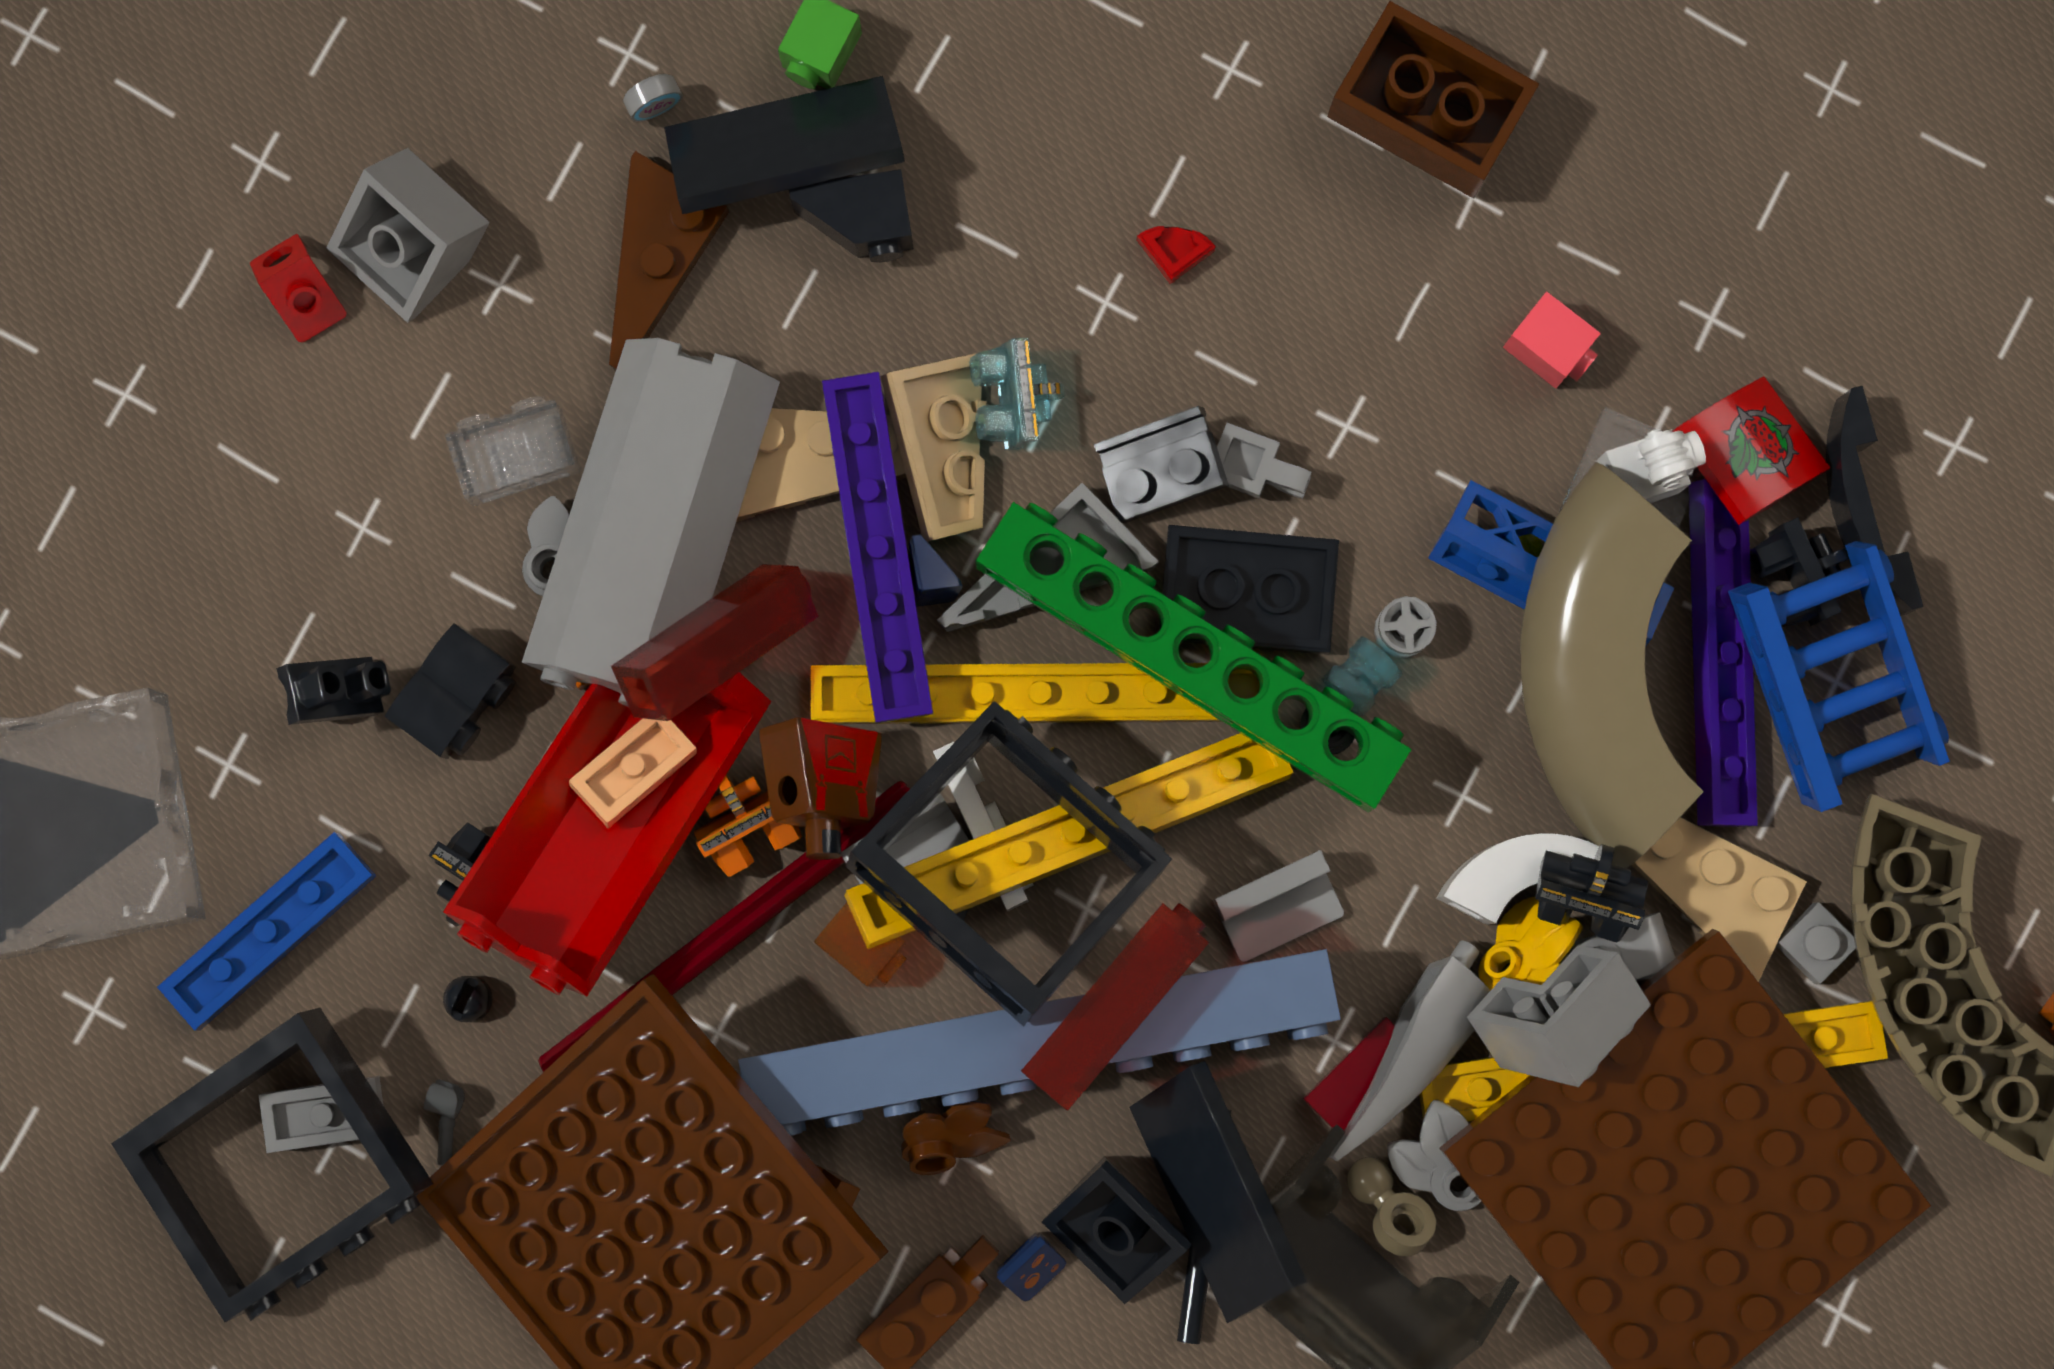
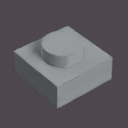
M1819 902L1812 903L1780 936L1776 945L1814 984H1821L1856 949L1854 936Z

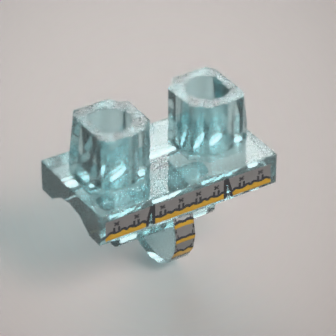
M1012 338L995 349L979 352L972 356L969 364L971 381L974 387L998 386L999 405H983L977 409L975 420L978 439L1004 442V450L1024 448L1023 444L1039 440L1038 422L1052 420L1050 401L1062 399L1066 395L1064 384L1048 383L1046 364L1031 365L1029 338Z

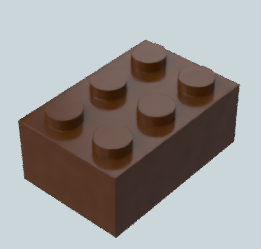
M1389 1L1336 92L1327 117L1474 199L1528 106L1539 83Z

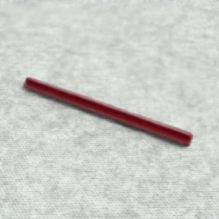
M897 781L876 798L874 816L869 823L841 830V852L864 838L910 790L905 782ZM805 852L541 1055L538 1063L542 1071L544 1072L642 980L654 974L671 995L675 994L845 863L842 856L836 859L814 860L807 858Z

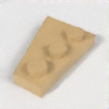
M988 351L893 371L881 376L922 537L927 542L983 528L985 460L980 456V424L986 422V401L981 400L982 372L987 371Z
M771 409L736 522L753 518L755 515L784 507L785 509L806 504V501L839 493L826 411ZM886 415L896 480L906 478V473L891 416Z

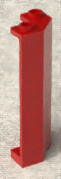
M694 654L678 707L654 704L653 709L657 706L660 707L693 743L697 754L610 828L604 825L570 787L569 780L650 712L625 706L618 702L621 693L600 684H590L444 909L443 913L462 926L457 935L468 944L485 953H488L492 947L530 969L532 973L529 977L538 985L556 995H560L563 989L566 988L587 997L772 702L738 670L701 661Z

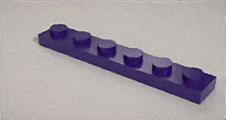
M879 372L823 380L822 385L875 722L883 723L933 715Z
M1703 479L1691 482L1689 485L1690 539L1692 540L1690 542L1696 784L1704 791L1697 798L1698 826H1758L1753 662L1728 593L1731 589L1751 583L1749 520L1738 525L1707 480Z

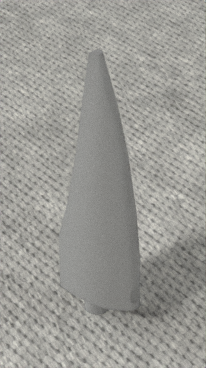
M1461 940L1449 957L1430 963L1400 1008L1389 1045L1369 1089L1329 1156L1333 1160L1339 1161L1375 1135L1404 1110L1441 1073L1475 1031L1467 1016L1490 992V989L1469 970L1479 955L1478 949L1471 943Z

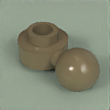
M1361 1158L1350 1167L1347 1174V1186L1350 1193L1358 1201L1374 1204L1378 1209L1373 1219V1231L1378 1242L1387 1251L1398 1256H1413L1421 1252L1436 1230V1218L1428 1203L1411 1193L1402 1192L1395 1194L1392 1190L1393 1174L1391 1169L1384 1161L1378 1158ZM1393 1224L1404 1226L1408 1231V1235L1399 1232Z

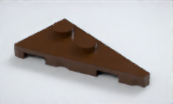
M637 151L633 153L630 161L609 365L615 371L626 339H647L650 337L729 213L728 207L721 205L682 214L673 173Z

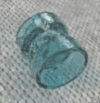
M1361 636L1349 649V658L1342 665H1334L1321 679L1327 687L1338 691L1355 704L1352 708L1353 712L1363 717L1375 705V695L1381 689L1391 688L1403 674L1395 662L1382 649L1366 637Z

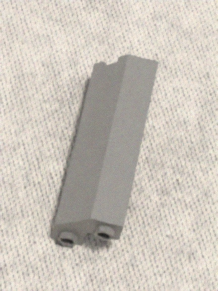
M661 338L626 339L522 659V663L543 671L540 680L545 683L567 690H574L576 682L600 684L621 693L619 703L645 712H652L654 704L677 707L679 705L780 381L737 359L716 353L714 354L713 361L699 356H689L681 351V344Z

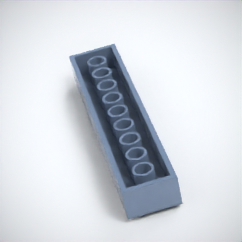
M1327 949L1047 1001L1024 1027L1007 1011L999 1010L738 1059L742 1079L790 1135H795L806 1131V1120L824 1117L826 1128L861 1122V1120H864L862 1110L880 1106L883 1107L884 1117H891L920 1111L919 1109H922L920 1099L941 1095L943 1106L975 1101L979 1098L977 1088L1000 1084L1001 1095L1037 1089L1035 1077L1058 1073L1059 1083L1066 1084L1095 1078L1093 1066L1115 1062L1116 1071L1124 1073L1153 1067L1151 1055L1172 1052L1173 1059L1177 1062L1212 1056L1210 1044L1229 1041L1231 1050L1241 1051L1270 1045L1268 1033L1286 1030L1288 1040L1328 1034L1326 1023L1341 1020L1328 952Z

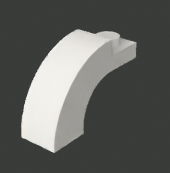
M1541 833L1512 838L1490 846L1464 862L1446 881L1436 899L1486 925L1495 924L1504 907L1517 893L1529 886L1538 884L1540 865L1546 850L1571 858L1575 853L1594 859L1599 846L1580 838L1561 834Z

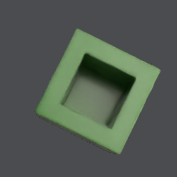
M803 0L778 48L781 65L786 69V76L808 89H815L817 84L826 89L834 87L862 34L859 15L829 0Z

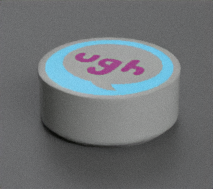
M658 74L644 79L630 88L624 96L623 103L632 120L642 122L660 116L675 107L681 101L683 94L672 75Z

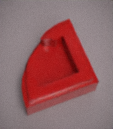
M1156 226L1137 235L1136 240L1169 284H1172L1206 259L1216 249L1212 241L1202 233L1180 227Z

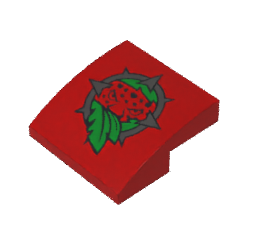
M1765 376L1721 399L1672 431H1683L1684 434L1695 431L1699 435L1705 450L1706 463L1697 466V468L1738 525L1771 508L1788 494L1816 480L1830 469L1828 463Z

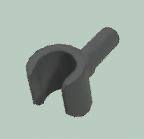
M440 1079L430 1085L424 1102V1110L441 1115L438 1125L437 1164L443 1166L452 1157L455 1119L458 1117L463 1106L465 1093L460 1086Z

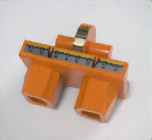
M727 774L719 785L722 793L712 798L705 809L710 818L730 808L732 811L694 831L697 839L696 844L703 857L711 855L715 863L728 877L735 875L755 862L742 837L760 827L763 828L774 850L782 849L802 837L799 826L777 823L771 815L768 791L745 804L743 803L744 800L762 791L754 776L734 786Z

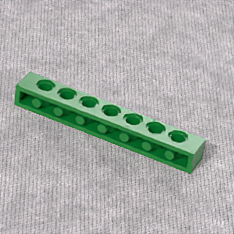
M1015 502L1011 504L976 559V569L1369 813L1377 807L1412 750L1401 743L1404 734L1400 730L1377 717H1374L1371 723L1351 712L1355 704L1346 696L1330 687L1325 686L1322 692L1312 688L1301 681L1305 673L1288 660L1276 655L1272 662L1252 650L1255 645L1254 640L1238 629L1229 625H1225L1222 631L1202 619L1206 611L1193 601L1179 594H1176L1172 601L1153 589L1157 581L1138 567L1127 564L1124 570L1106 560L1104 556L1108 551L1088 536L1078 533L1075 539L1064 534L1055 528L1058 519L1045 509L1030 502L1025 509ZM1041 548H1052L1062 556L1063 566L1054 574H1040L1031 566L1030 558L1033 553ZM1090 578L1103 579L1110 585L1113 596L1103 605H1090L1080 595L1079 588L1082 583ZM1147 608L1156 612L1161 620L1160 631L1149 637L1136 634L1129 625V616L1135 610ZM1187 639L1203 641L1210 650V661L1198 668L1186 665L1180 659L1179 645ZM1238 669H1246L1254 673L1259 681L1258 694L1248 699L1234 695L1228 684L1230 673ZM1286 700L1301 702L1306 707L1309 715L1306 727L1293 730L1284 726L1278 716L1280 703ZM1344 730L1355 737L1358 744V752L1353 760L1342 761L1331 754L1328 747V739L1332 732Z

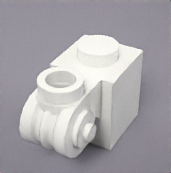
M1656 429L1647 433L1648 436L1644 439L1606 451L1595 462L1603 464L1635 489L1648 502L1652 503L1682 492L1691 484L1689 475H1692L1693 469L1706 463L1702 441L1695 431L1684 434L1683 431L1672 432V429L1665 431Z

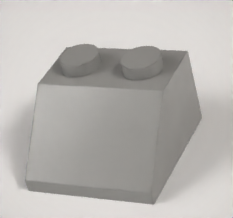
M406 148L363 170L326 249L408 323L415 319L467 265L490 222L409 148Z

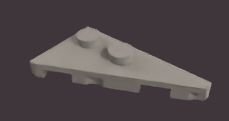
M1083 483L1050 512V514L1058 519V523L1055 526L1056 529L1075 539L1078 533L1093 539L1108 551L1104 558L1124 570L1127 564H1132L1144 572H1148L1158 565L1159 561ZM1052 548L1038 549L1030 558L1033 569L1043 575H1051L1058 572L1064 563L1060 553ZM985 574L937 619V622L948 633L1035 605ZM1090 578L1082 583L1079 592L1108 583L1100 578Z

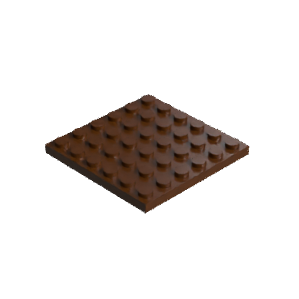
M1711 929L1640 986L1651 1004L1650 1007L1635 1022L1632 1031L1622 1038L1599 1063L1596 1072L1584 1080L1579 1087L1529 1075L1439 1148L1611 1369H1731L1931 1207L1927 1199L1720 931Z
M654 974L642 980L430 1177L434 1184L416 1196L419 1202L559 1369H752L889 1252Z

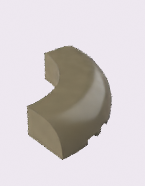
M1595 462L1571 492L1554 520L1543 549L1535 563L1520 633L1522 695L1534 747L1547 781L1550 783L1566 814L1586 841L1598 846L1604 844L1613 847L1612 865L1626 869L1643 856L1704 792L1685 773L1673 757L1660 733L1649 700L1645 673V645L1655 600L1677 558L1692 540L1629 484L1603 464Z
M1869 794L1857 830L1851 868V916L1855 948L1863 980L1876 1014L1895 1050L1918 1082L1949 1115L1978 1139L2011 1160L2043 1175L2052 1177L2054 1172V1046L2031 1029L2027 1023H2022L2000 997L2003 994L1989 971L1981 947L1976 946L1972 930L1970 912H1974L1973 877L1982 836L1877 795Z

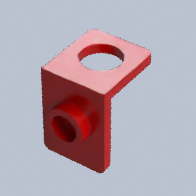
M298 234L291 236L250 262L259 286L298 342L303 343L346 317L345 308L312 261ZM286 254H290L285 260H283L279 264L269 267L274 261H276L280 257Z

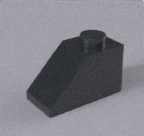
M901 169L828 180L789 189L794 213L857 258L869 257L870 261L875 263L889 262L903 257V251L914 249Z

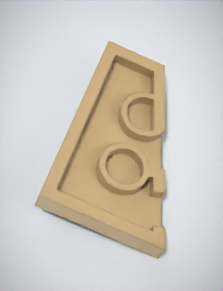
M1681 817L1643 856L1632 864L1671 905L1674 904L1700 930L1699 933L1702 936L1711 929L1720 931L1758 982L1807 882Z

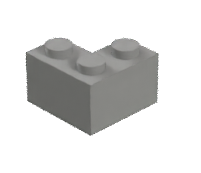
M1577 945L1542 985L1503 977L1467 1018L1500 1068L1579 1087L1584 1080L1596 1072L1599 1063L1613 1047L1632 1031L1635 1022L1651 1004L1618 952Z

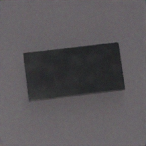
M883 76L664 127L682 214L905 162Z
M1205 1061L1189 1066L1129 1107L1227 1323L1255 1311L1307 1282Z

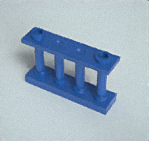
M1858 541L1845 545L1852 567L1786 593L1777 595L1773 591L1770 592L1768 587L1753 583H1747L1728 591L1801 804L1819 812H1824L1843 804L1837 786L1842 784V778L1912 750H1915L1918 759L1938 766L1950 762L1944 744L1949 742L1946 725L1941 716L1932 710L1890 583L1894 581L1892 565L1887 555L1882 550H1878L1877 545ZM1860 589L1870 621L1799 649L1788 646L1781 626L1786 624V617ZM1879 644L1889 673L1888 675L1817 703H1814L1811 699H1806L1800 679L1805 677V671L1870 645ZM1897 697L1907 728L1834 757L1830 753H1825L1819 733L1824 730V724Z

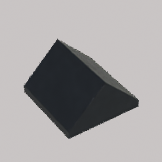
M1105 1157L1042 1220V1223L1124 1304L1130 1301L1182 1256L1192 1245L1188 1238Z

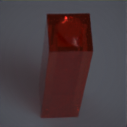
M762 564L611 665L633 717L660 721L671 720L814 621L819 615L811 598L810 585L801 574L798 566Z
M1162 903L1021 1069V1072L1068 1111L1210 943L1200 935L1206 925L1182 904L1178 903L1171 910Z

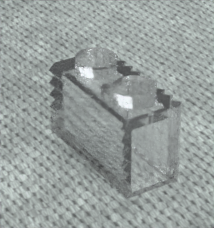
M542 396L527 398L511 406L512 414H506L500 418L493 419L490 418L489 414L474 415L459 421L456 424L458 431L449 432L445 435L464 498L472 507L582 473L563 411L555 400L545 402Z

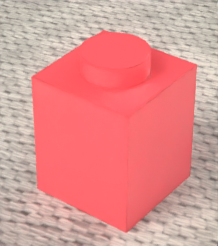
M1546 291L1503 348L1557 389L1567 376H1570L1577 382L1592 364L1598 354L1590 349V347L1601 333Z

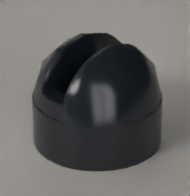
M461 976L454 979L445 989L443 996L446 1012L459 1022H475L482 1019L489 1012L493 1000L488 984L474 976ZM469 984L475 987L465 1006L464 1012L460 1013L455 1009L466 985Z

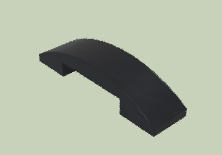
M1863 386L1851 388L1836 399L1830 418L1826 444V462L1830 466V469L1826 471L1828 494L1833 517L1844 547L1849 543L1858 541L1875 544L1878 550H1882L1885 553L1857 453L1878 441ZM1909 552L1887 556L1894 572V581L1890 583L1900 616L1907 615L1924 607Z

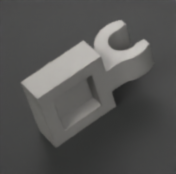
M1226 423L1217 449L1229 488L1260 499L1265 483L1286 494L1303 499L1312 472L1275 459L1280 442Z

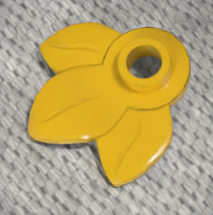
M1536 897L1520 901L1499 922L1495 945L1484 954L1480 961L1479 979L1490 991L1503 977L1542 985L1556 970L1575 944L1583 929L1582 924L1572 917L1569 918L1568 923L1561 925L1540 920L1538 917L1539 900L1535 899ZM1510 963L1509 967L1505 971L1501 972L1504 966Z

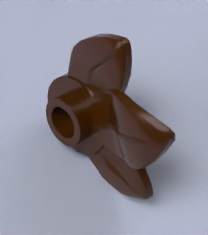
M970 1101L952 1106L942 1116L927 1112L913 1118L903 1129L902 1133L905 1140L901 1144L903 1159L909 1162L912 1172L919 1175H935L946 1172L954 1167L956 1158H973L986 1154L1011 1141L1010 1134L985 1126L992 1115V1107L989 1103Z

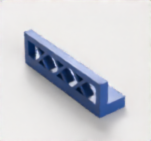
M1470 480L1428 559L1525 609L1533 570L1539 557L1524 551L1518 536L1532 534L1542 539L1545 543L1553 523ZM1474 503L1493 513L1499 528L1484 530L1464 519L1471 504ZM1664 582L1655 600L1645 647L1651 641L1674 590V587Z

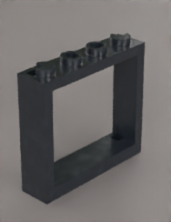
M994 701L850 852L846 867L1024 1027L1156 881L1172 858L1153 839L1156 833L1145 826L1137 828L1120 813L1122 811L1121 805L1112 794L1099 786L1093 789L1076 774L1078 771L1077 767L1068 755L1055 747H1051L1049 750L1032 735L1033 728L1023 716L1017 719L1010 711H1005ZM988 742L1136 873L1036 985L886 852V849Z
M321 1008L297 1013L111 1143L224 1322H228L244 1313L252 1321L265 1311L275 1307L281 1302L276 1293L278 1290L290 1282H293L296 1288L299 1289L328 1270L323 1261L325 1258L338 1249L346 1257L371 1241L375 1236L370 1227L385 1217L388 1218L391 1224H394L412 1213L414 1209L421 1205L416 1196L434 1184ZM301 1049L390 1188L245 1287L158 1148Z

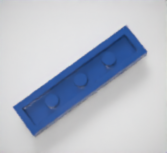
M332 833L158 985L157 988L194 1031H201L376 877V874L340 833Z

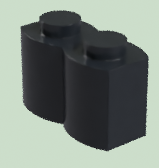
M454 623L431 650L417 673L396 697L385 717L439 757L448 759L454 752L461 756L470 748L481 731V728L475 723L482 712L488 706L497 709L513 690L516 682L510 676L516 666L463 627Z

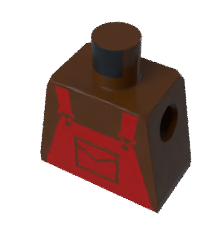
M800 717L760 728V743L772 817L777 823L806 827L807 858L829 860L841 857V830L869 823L874 816L882 743L881 732Z

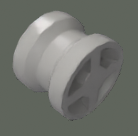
M1404 596L1394 599L1380 612L1375 621L1374 635L1377 644L1385 653L1395 658H1409L1416 656L1431 643L1436 633L1437 622L1433 610L1426 602L1416 597ZM1391 631H1397L1401 636H1403V637H1404V642H1403V638H1402V637L1398 636V634H1397L1396 632H1391Z

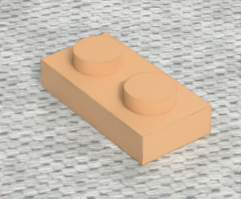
M657 706L569 780V785L604 825L610 828L695 756L697 750L693 743Z

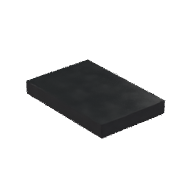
M1168 525L1162 594L1172 601L1176 594L1188 598L1206 611L1202 618L1203 620L1221 631L1225 625L1238 629L1254 640L1255 645L1253 648L1329 655L1331 650L1339 540ZM1187 639L1183 641L1189 643L1205 644L1203 641L1199 639Z

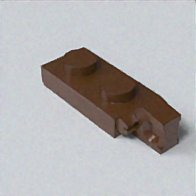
M984 1235L962 1256L951 1246L943 1255L939 1254L859 1334L856 1340L884 1369H910L981 1297L980 1293L989 1284L979 1274L999 1255V1250Z

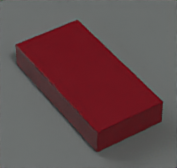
M1383 1017L1303 1097L1304 1101L1340 1137L1369 1089L1389 1045L1395 1025L1387 1017Z

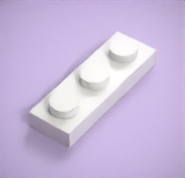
M954 742L933 751L936 759L938 760ZM975 758L948 784L974 839L1006 826L996 803L993 802L984 806L975 785L985 780ZM1033 883L1001 895L1007 911L1028 902L1024 890L1034 886Z

